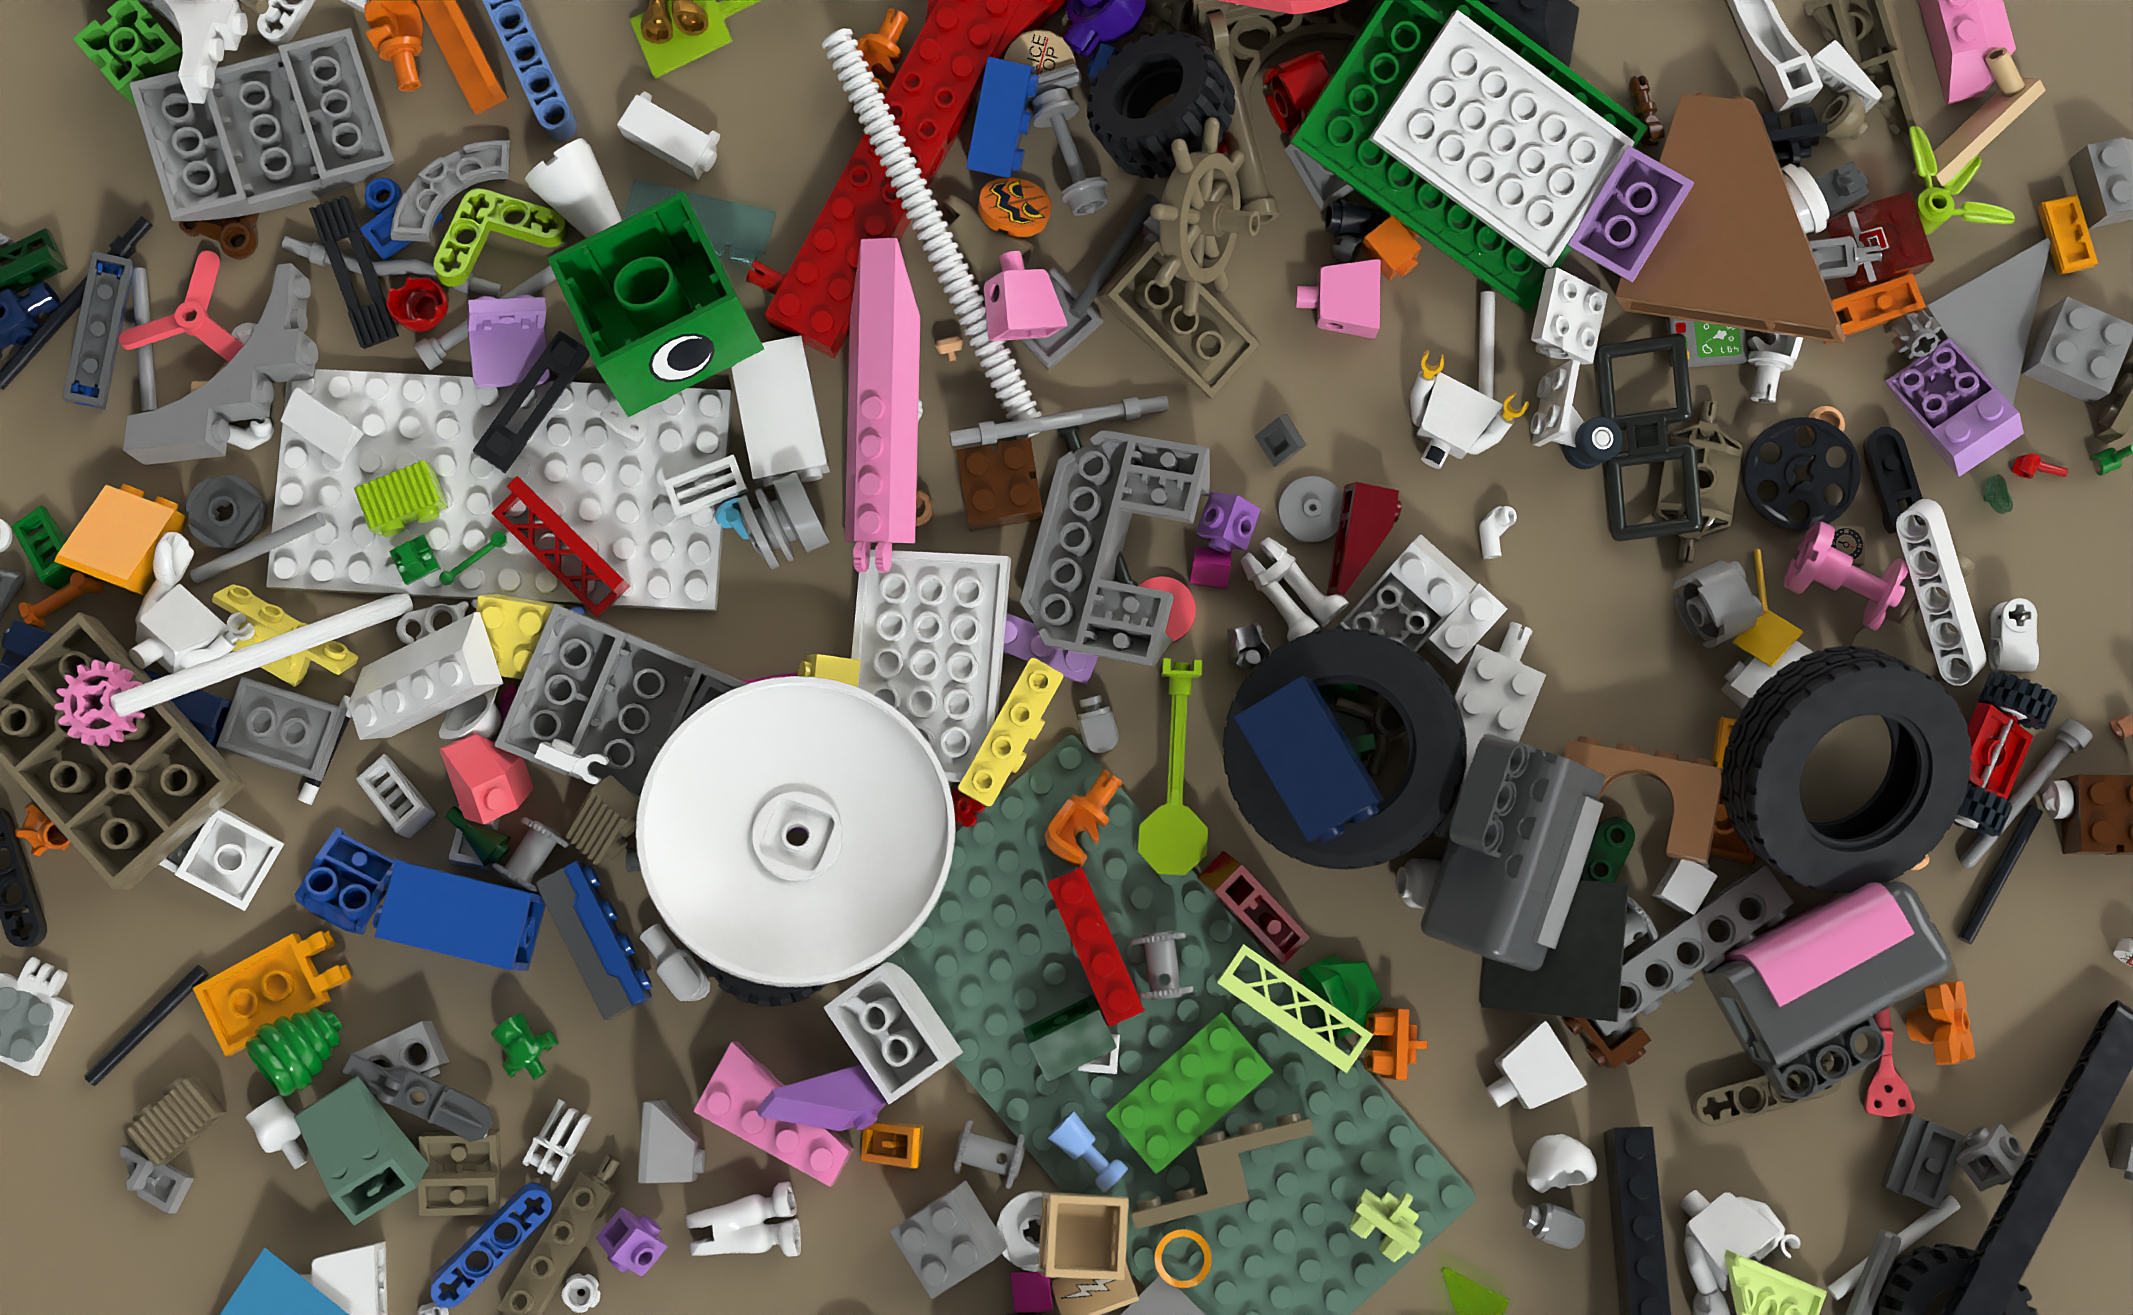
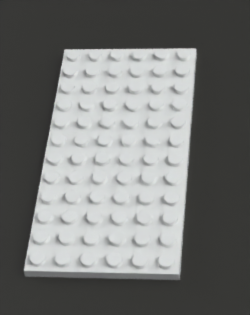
M315 369L314 378L287 381L284 411L292 392L298 387L357 427L364 434L343 463H340L282 423L272 533L316 512L322 513L326 520V525L270 550L266 587L279 590L375 595L408 593L409 596L472 600L478 598V595L494 593L557 604L584 605L491 514L512 493L506 486L518 476L631 586L610 607L717 612L723 528L721 523L718 525L715 513L722 502L677 518L663 481L729 455L733 400L731 390L686 388L670 396L665 401L648 407L649 422L644 437L641 441L635 442L616 433L600 417L602 410L616 400L607 384L571 382L505 474L479 455H476L473 452V448L518 386L480 388L474 384L473 377ZM548 381L545 385H535L506 425V428L517 434L555 381ZM631 427L632 430L637 431L635 427ZM421 460L428 462L435 470L448 508L440 510V516L432 521L419 523L418 520L405 524V530L395 536L383 537L382 534L376 535L370 531L354 488L361 486L363 483H368L370 480H375L395 472L398 469L411 466L413 463H418ZM727 469L674 488L677 494L727 475ZM726 485L702 493L687 500L681 501L679 503L680 505H684L686 503L708 496L715 492L726 489ZM519 500L505 516L513 524H529V508ZM535 515V523H543V522ZM550 529L535 530V546L539 550L555 549V534ZM520 530L527 538L529 537V530ZM495 532H502L507 537V544L504 547L492 549L455 576L452 584L443 585L440 582L439 576L442 572L451 571L488 544ZM425 535L441 569L409 585H405L389 551L407 541ZM562 541V547H561V549H570V548ZM555 555L546 556L555 564ZM561 555V571L565 575H581L582 560L577 555ZM588 567V575H596V574ZM572 581L581 590V581ZM588 581V598L597 606L612 589L603 581Z

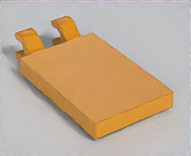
M319 931L303 941L299 933H292L193 987V991L225 1056H231L243 1050L246 1041L256 1036L255 1031L260 1025L264 1023L272 1024L277 1018L282 1016L290 1019L296 1012L306 1014L312 1008L318 1009L331 1002L327 990L353 978L347 964L341 967L336 965L319 975L310 958L336 945L330 931L325 933Z

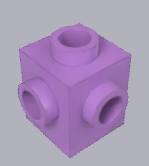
M1210 492L1196 534L1209 541L1208 546L1216 551L1230 553L1231 549L1246 551L1261 509L1238 495Z
M622 1207L595 1237L608 1254V1261L616 1269L623 1273L629 1269L641 1277L644 1276L668 1247L658 1234L661 1231V1227L653 1219L645 1214L639 1218Z

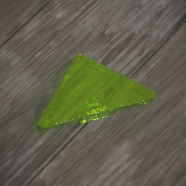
M1443 1265L1441 1272L1456 1315H1504L1511 1300Z

